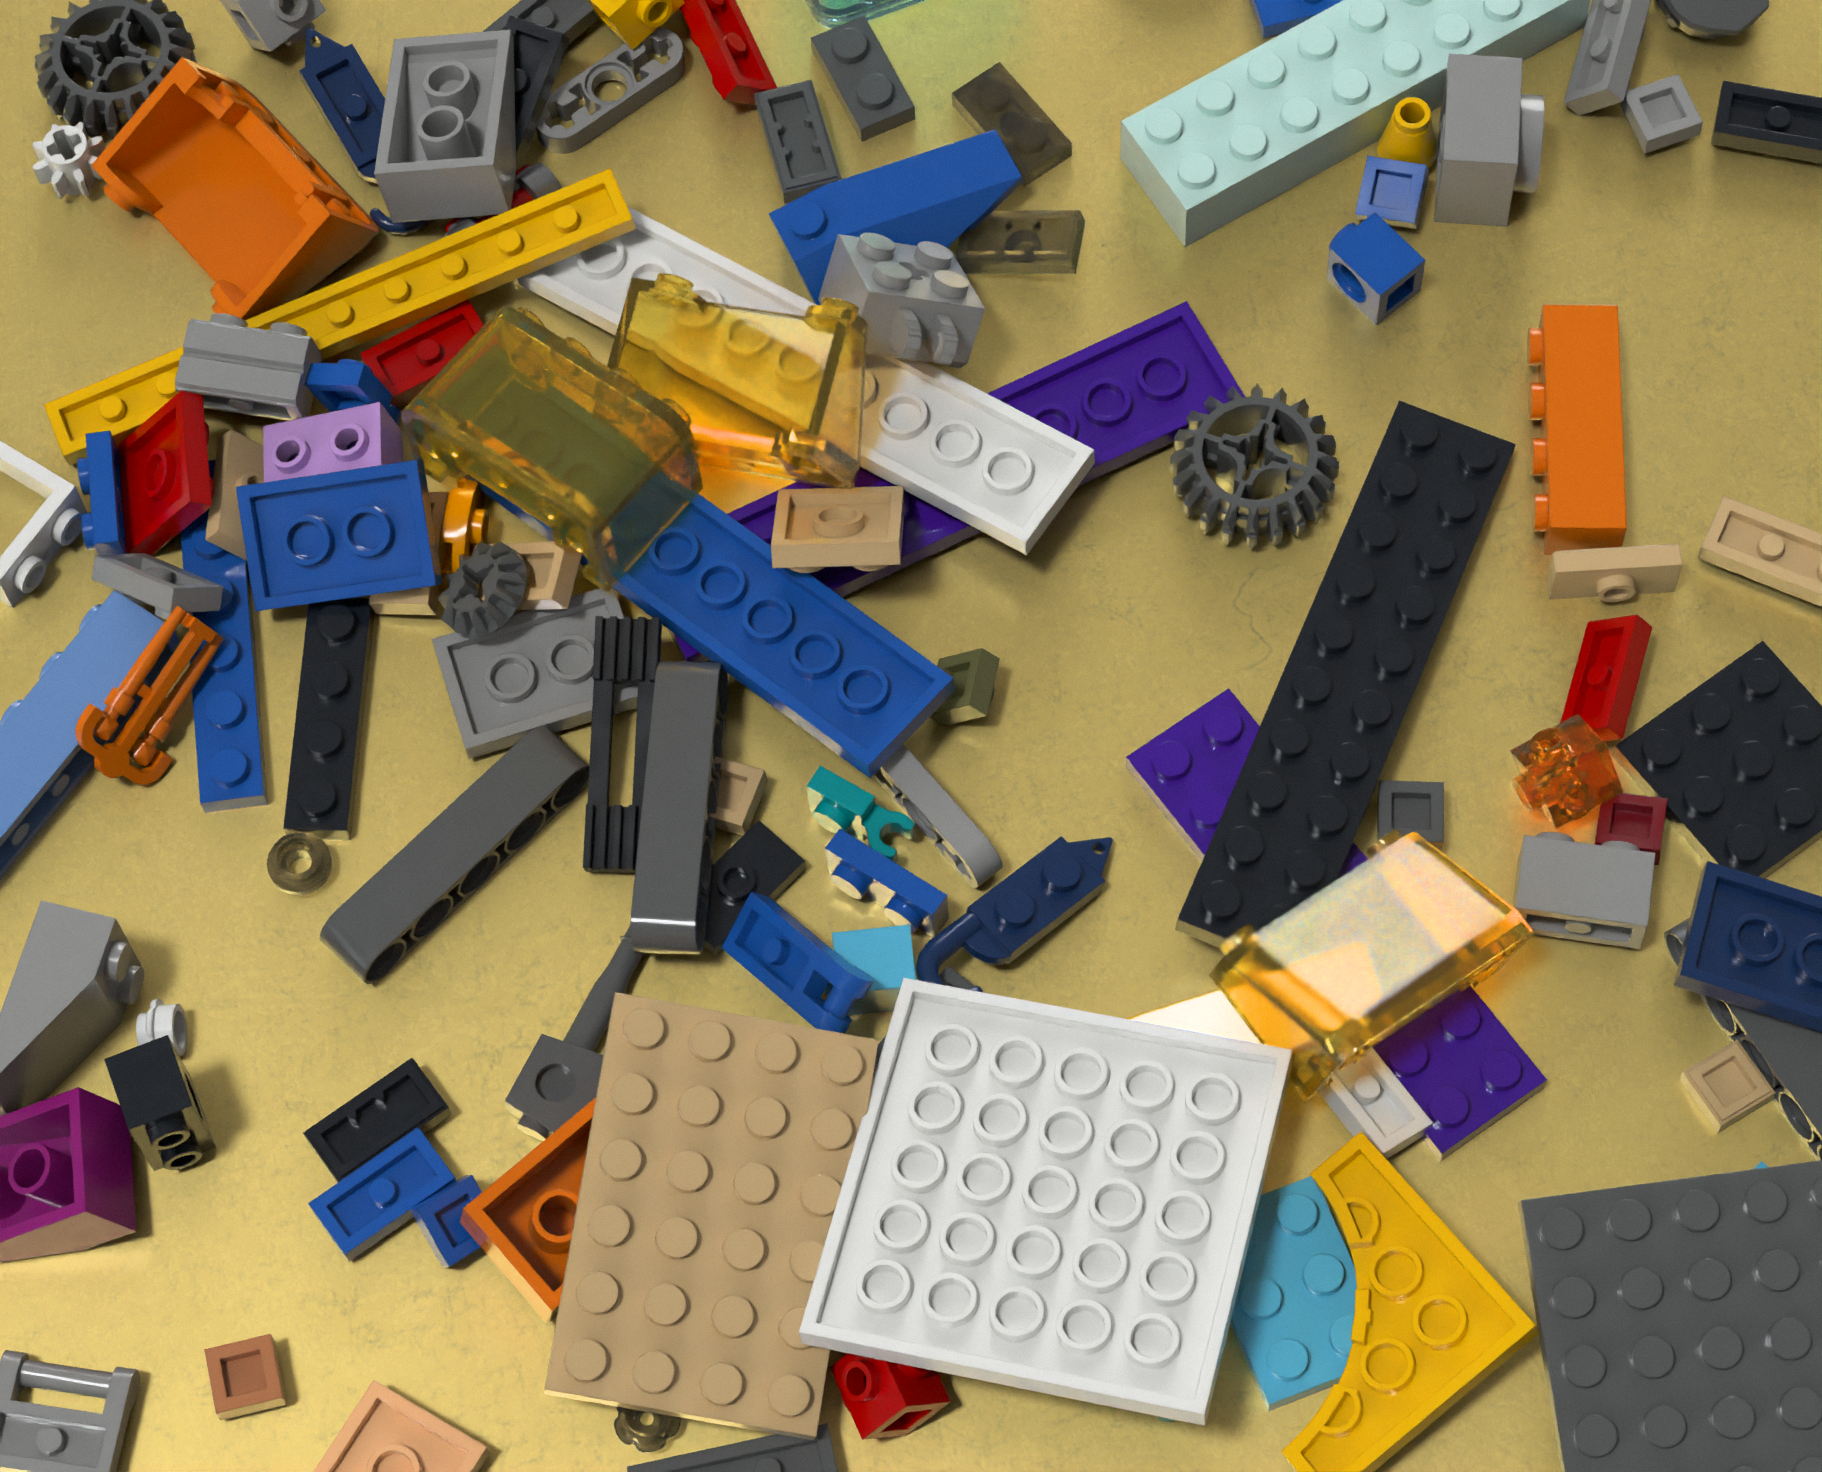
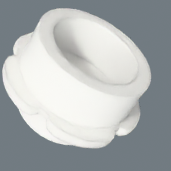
M161 999L152 1000L147 1013H140L137 1017L136 1037L138 1046L168 1035L179 1056H183L187 1046V1023L182 1006L180 1004L164 1005Z

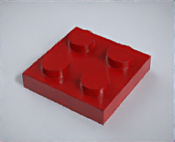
M181 390L118 445L127 554L146 553L152 556L212 506L214 482L209 476L207 452L210 431L204 416L203 395Z

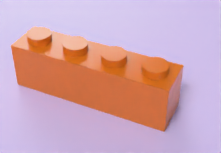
M1543 304L1539 327L1528 328L1527 364L1538 365L1539 383H1530L1529 420H1540V438H1532L1530 471L1531 476H1542V494H1534L1532 500L1533 532H1543L1544 555H1552L1555 551L1622 547L1627 530L1618 305Z

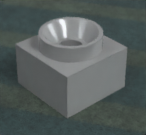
M1449 54L1439 117L1434 222L1507 227L1513 192L1536 193L1543 143L1544 96L1521 94L1523 58Z

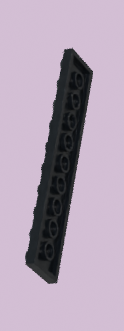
M1399 400L1179 914L1175 927L1176 931L1275 970H1281L1305 961L1510 463L1516 444Z

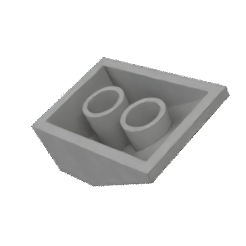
M499 30L394 39L374 171L392 222L499 215L511 210L516 174L514 37L512 31Z
M41 900L0 1012V1116L45 1100L120 1025L127 1004L133 1005L138 1000L144 981V969L141 967V963L116 918Z

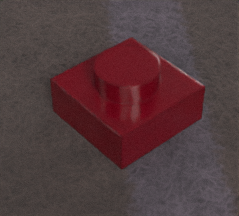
M1603 790L1595 845H1601L1608 841L1632 843L1640 851L1655 853L1654 865H1659L1668 798Z

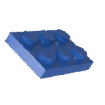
M423 459L236 487L255 611L443 584Z

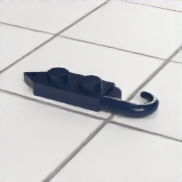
M307 28L305 68L299 70L301 81L358 177L360 176L365 181L377 183L374 171L385 98L353 44L344 47L319 32ZM314 43L321 44L319 47L312 46ZM373 208L369 214L379 228L389 233L400 235L417 232L430 221L420 220L393 223L391 217L386 216L378 208Z
M1062 836L976 900L967 908L964 915L928 941L918 956L916 965L918 980L946 985L939 976V968L941 964L962 948L973 957L988 964L1001 965L1011 963L1102 892L1105 880L1101 875L1113 839L1106 837L1067 842ZM1094 850L1101 852V854L1095 853ZM974 986L967 989L983 992L982 988L979 986Z

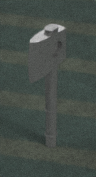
M630 926L625 935L620 936L621 942L606 969L593 985L564 1040L541 1034L505 1099L506 1111L520 1119L517 1127L538 1140L544 1141L596 1097L603 1055L594 1051L609 1025L615 992L625 994L631 976L643 954H647L635 953L633 951Z

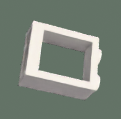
M0 441V471L46 498L45 502L0 556V601L13 608L24 593L32 592L41 583L46 573L47 564L62 546L71 544L82 530V513H87V510L76 486Z

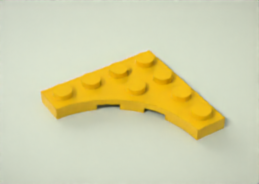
M1360 1131L1310 1173L1313 1182L1329 1201L1340 1221L1351 1250L1357 1289H1355V1314L1351 1333L1352 1347L1339 1383L1333 1385L1320 1409L1302 1432L1281 1451L1296 1472H1374L1539 1334L1533 1321Z

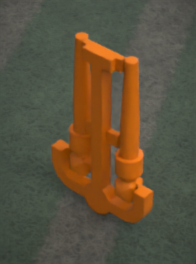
M179 606L174 608L140 654L119 687L112 688L103 702L107 705L105 709L101 711L89 703L77 721L75 736L79 746L94 756L96 770L108 778H117L123 775L136 784L147 785L155 782L164 774L173 759L156 749L155 745L158 740L163 742L173 728L170 723L191 694L224 639L217 632ZM179 623L189 629L154 683L151 687H148L142 682L153 668ZM203 640H205L207 642L205 646L202 648V650L190 664L188 669L176 683L168 697L165 698L170 689L172 688V686L174 685V683L176 682V680L178 679V677L180 676V674L182 673V671L184 670V668L186 667V665L189 663V661L191 660V658L203 642ZM136 693L143 698L113 743L101 746L94 740L93 735L103 740H109L118 727L116 720L121 714L125 717L135 702L132 699L134 694ZM144 730L145 732H144V734L142 735V737L140 738L139 736H140V734L142 733V731ZM130 759L135 763L146 767L142 769H136L129 764Z

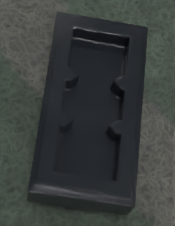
M759 820L712 865L704 947L715 957L723 951L722 946L751 892L770 897L774 901L806 870L805 860Z
M410 1058L307 1129L303 1134L338 1183L419 1127L421 1132L425 1134L452 1114L448 1105L413 1058Z

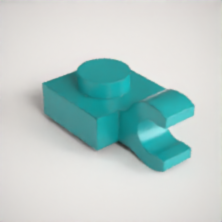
M819 766L806 786L809 809L813 812V818L822 827L834 834L839 829H842L863 841L867 837L869 847L895 863L898 861L897 851L891 846L884 844L882 838L891 832L900 833L910 840L915 835V824L908 816L882 808L875 803L874 795L822 766Z

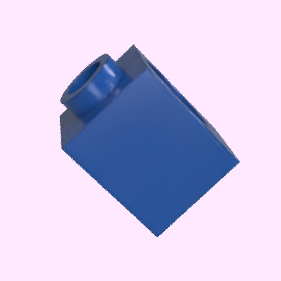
M1374 212L1358 226L1355 223L1346 225L1332 239L1329 245L1326 278L1375 325H1378L1421 291L1425 259Z

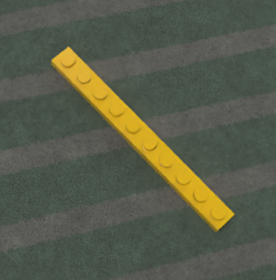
M609 168L245 321L248 324L247 327L270 330L271 324L275 322L297 325L307 331V336L313 338L321 352V360H324L635 230L636 227L613 172ZM183 346L43 404L62 455L69 465L77 463L79 458L87 457L85 434L110 430L118 446L178 393L175 389V378L180 357L184 352Z

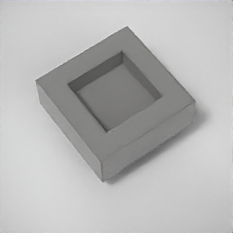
M1679 74L1626 91L1624 101L1620 103L1644 153L1700 135L1703 121Z

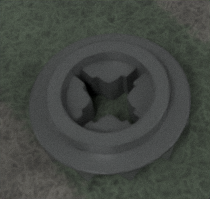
M500 541L493 546L480 542L472 556H459L460 566L455 573L444 575L449 588L438 597L439 602L445 608L441 619L463 637L481 638L497 631L513 616L523 599L527 586L526 564L517 551ZM483 578L482 587L484 591L482 593L485 597L484 601L476 597L479 593L477 585Z

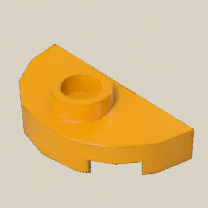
M460 477L457 480V488L454 487L453 490H450L444 513L441 542L449 543L444 570H441L443 583L441 587L444 591L449 588L444 575L455 573L460 566L459 556H471L473 545H478L480 542L486 543L488 534L489 514L487 509H482L485 493L479 489L478 482L470 479L467 480L464 477Z

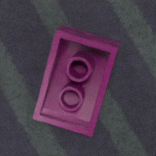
M77 1087L0 1116V1262L85 1250L136 1232L131 1138L120 1104Z

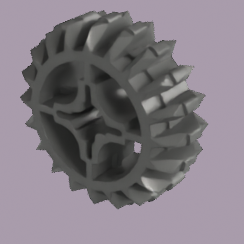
M89 0V4L82 8L69 1V17L67 19L51 17L50 27L53 33L40 35L39 47L42 53L35 56V68L39 79L37 85L42 97L47 99L48 107L57 120L64 119L66 125L74 127L79 122H83L87 134L91 138L101 136L105 131H108L111 139H114L181 57L197 63L193 51L195 50V45L191 33H187L184 22L177 12H169L167 5L162 0H152L150 2L147 0ZM146 41L157 47L161 51L159 58L149 56L146 49L140 48L141 42ZM74 73L83 74L86 76L87 81L93 82L91 90L77 85L73 81Z
M1258 383L1252 388L1250 397L1243 398L1232 385L1230 390L1227 391L1228 402L1224 404L1209 395L1208 399L1204 402V406L1210 414L1190 411V414L1186 417L1189 428L1178 430L1174 438V449L1176 451L1170 456V471L1173 472V475H1176L1173 478L1172 489L1176 497L1184 498L1182 510L1186 517L1201 515L1199 527L1202 529L1203 534L1217 526L1221 527V539L1225 545L1231 542L1236 534L1246 535L1245 542L1250 549L1257 545L1259 535H1267L1269 541L1277 547L1282 542L1283 529L1288 530L1299 538L1305 531V519L1318 523V520L1323 515V503H1330L1335 493L1333 481L1338 477L1339 461H1337L1336 457H1333L1336 452L1334 436L1324 435L1326 422L1323 420V415L1307 418L1309 405L1306 403L1305 398L1292 406L1287 405V394L1283 387L1274 394L1273 399L1263 397L1262 388ZM1275 439L1288 445L1297 454L1302 464L1293 462V455L1281 451L1276 446ZM1263 452V461H1260V468H1252L1248 480L1245 481L1246 470H1249V464H1256L1260 453ZM1206 468L1215 470L1216 477L1229 482L1234 488L1233 494L1220 488L1211 479ZM1269 496H1272V497H1273V498H1268V499H1262V500H1260L1261 498H1264V497H1269Z

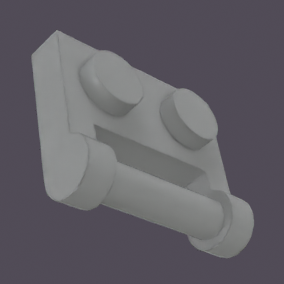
M5 1350L0 1359V1472H116L130 1411L134 1407L140 1383L139 1370L116 1367L112 1373L32 1361L29 1360L28 1353ZM24 1387L103 1398L106 1401L103 1414L20 1402L18 1401L19 1394Z

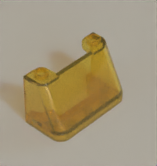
M659 273L656 281L631 278L594 410L593 421L614 435L620 436L636 449L659 458L833 488L852 489L854 487L861 463L868 323L858 315L859 308L856 305L841 299L825 297L822 298L821 305L808 306L805 315L800 316L707 302L701 296L692 292L694 284L691 281L672 274Z
M1398 829L1391 831L1367 850L1366 853L1370 859L1259 931H1256L1251 924H1248L1231 935L1219 947L1225 956L1219 961L1209 976L1260 1044L1292 1049V1068L1288 1081L1304 1102L1328 1087L1333 1082L1331 1077L1337 1070L1340 1071L1346 1068L1352 1062L1354 1064L1357 1063L1378 1043L1460 989L1462 992L1471 985L1475 988L1497 973L1535 932L1516 908L1415 831L1404 837Z

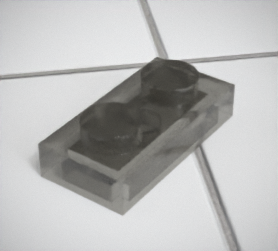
M1000 62L952 92V106L978 135L996 129L1022 175L1023 187L1072 156L1071 141Z

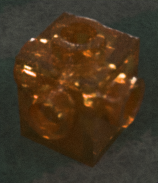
M1578 714L1554 727L1539 731L1527 742L1510 750L1519 773L1518 776L1512 779V784L1520 801L1530 813L1538 809L1556 829L1570 821L1584 817L1590 810L1623 793L1606 743Z

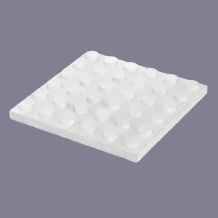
M903 978L872 1082L868 1111L861 1119L800 1326L799 1335L801 1343L1205 1426L1293 1064L1292 1049Z

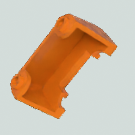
M184 57L180 58L91 165L106 181L107 184L103 191L115 204L128 212H132L137 207L153 214L216 282L210 290L212 297L216 300L212 305L213 311L215 313L233 315L243 320L300 298L362 252L379 233V228L372 218L257 97L232 78Z

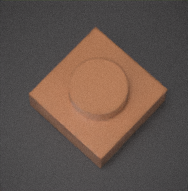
M271 1334L204 1349L215 1412L220 1420L287 1405L276 1344Z

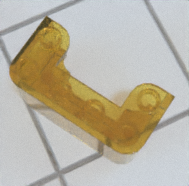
M509 306L501 307L401 411L414 460H424L426 475L441 483L448 475L460 482L466 474H469L551 528L556 546L565 551L571 545L575 550L583 553L589 562L582 569L583 577L607 593L703 489L698 454L690 429L692 421L688 413L675 401L668 398L659 400L642 389L638 381L624 369L615 367L612 370L594 359L590 351L578 340L572 337L563 339L545 328L542 321L533 312L524 307H518L517 309Z

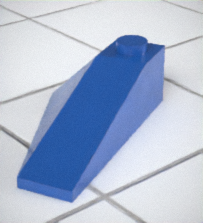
M994 129L823 185L769 213V216L813 303L822 307L818 298L838 234L860 237L863 233H876L891 239L894 243L917 246L919 242L929 241L948 248L962 233L973 231L1024 181L999 134Z

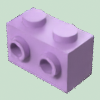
M381 402L263 426L264 482L403 462L402 431Z

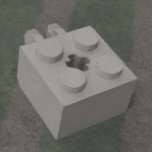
M863 233L860 237L838 234L818 298L845 352H860L945 364L956 368H961L968 363L985 311V307L953 252L947 247L929 241L919 242L917 246L894 243L891 239L876 233Z

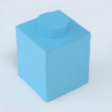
M910 925L832 933L834 951L849 964L861 969L873 978V983L865 998L856 999L848 1016L894 1011L903 978L916 980ZM828 982L825 988V996L829 995L833 987L830 982Z

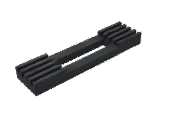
M596 616L588 803L586 804L583 868L586 872L635 873L655 676L661 657L662 622L659 617H652V619L624 617V619H618L617 616H610V618ZM615 684L638 685L632 805H629V807H623L622 805L609 806Z

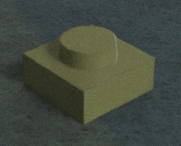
M983 648L940 658L937 666L953 677L955 691L929 718L946 726L987 716L994 696V683L1000 658Z

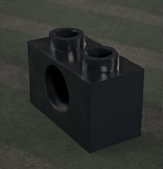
M168 1035L104 1059L128 1130L153 1171L162 1168L178 1170L188 1167L199 1161L203 1152L216 1148L193 1080Z

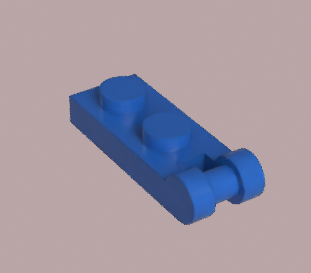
M754 892L749 894L722 946L724 951L816 1029L846 1034L852 1022L848 1014L857 998H865L873 983V978L870 975L849 964L770 897ZM828 982H830L833 987L824 1001L821 996Z

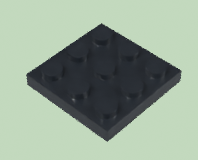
M1761 641L1615 745L1612 756L1647 796L1668 798L1666 818L1706 863L1710 861L1765 879L1822 837V706L1764 641Z

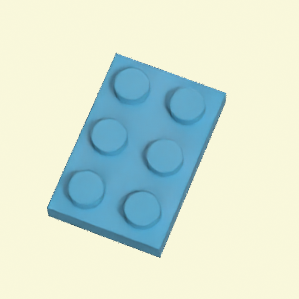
M1311 1176L1261 1195L1230 1321L1268 1412L1338 1384L1352 1347L1351 1333L1355 1314V1289H1357L1355 1267L1326 1200Z

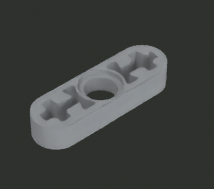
M657 28L634 50L624 43L550 93L536 127L538 139L542 146L558 154L577 151L677 83L685 71V57L680 38L671 30ZM653 52L659 57L667 55L668 62L661 64L655 59L648 62L647 55ZM640 73L642 81L637 82L635 76ZM607 80L619 81L627 87L624 95L614 101H603L594 95V90L600 83ZM584 99L586 106L584 105L580 108L579 100ZM556 117H560L565 122L572 119L573 126L565 129L560 124L553 126L552 120Z
M904 744L873 775L881 787L968 884L977 888L1003 868L1002 861L991 842Z

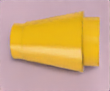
M1408 97L1397 103L1378 141L1377 152L1380 158L1424 164L1428 168L1432 166L1436 160L1438 148L1431 111L1425 101L1416 97Z

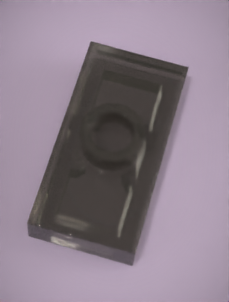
M1080 210L993 211L973 231H965L960 235L956 259L965 274H1076L1086 221Z

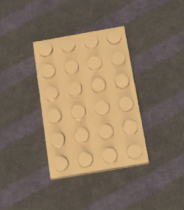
M615 992L543 1394L807 1440H814L816 1438L830 1349L802 1344L799 1330L861 1119L868 1111L879 1040Z

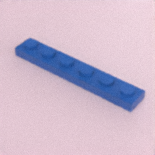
M209 460V476L213 480L215 460ZM209 509L180 532L183 570L223 586L220 611L193 612V617L224 638L192 690L200 804L204 813L268 805L248 563L246 560L205 540ZM203 640V642L191 658L190 664L193 662V660L196 658V656L207 643L205 640Z

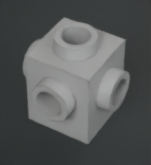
M220 0L250 46L254 49L269 52L282 43L290 46L305 38L306 29L311 28L314 30L315 28L312 21L326 11L320 0Z

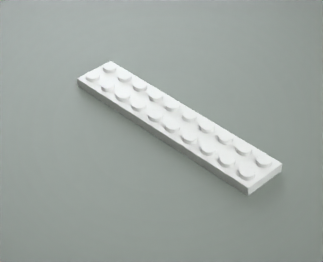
M630 207L628 209L633 218L635 230L518 278L519 285L886 481L896 486H904L905 491L1025 555L1030 552L1095 463L1094 449L927 362L860 352H845L822 307Z

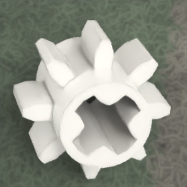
M79 122L75 127L53 124L43 141L34 142L32 145L39 160L32 166L40 184L51 182L57 198L62 199L66 194L89 196V190L95 186L97 180L103 179L91 165L106 148L101 136L89 139L83 122Z

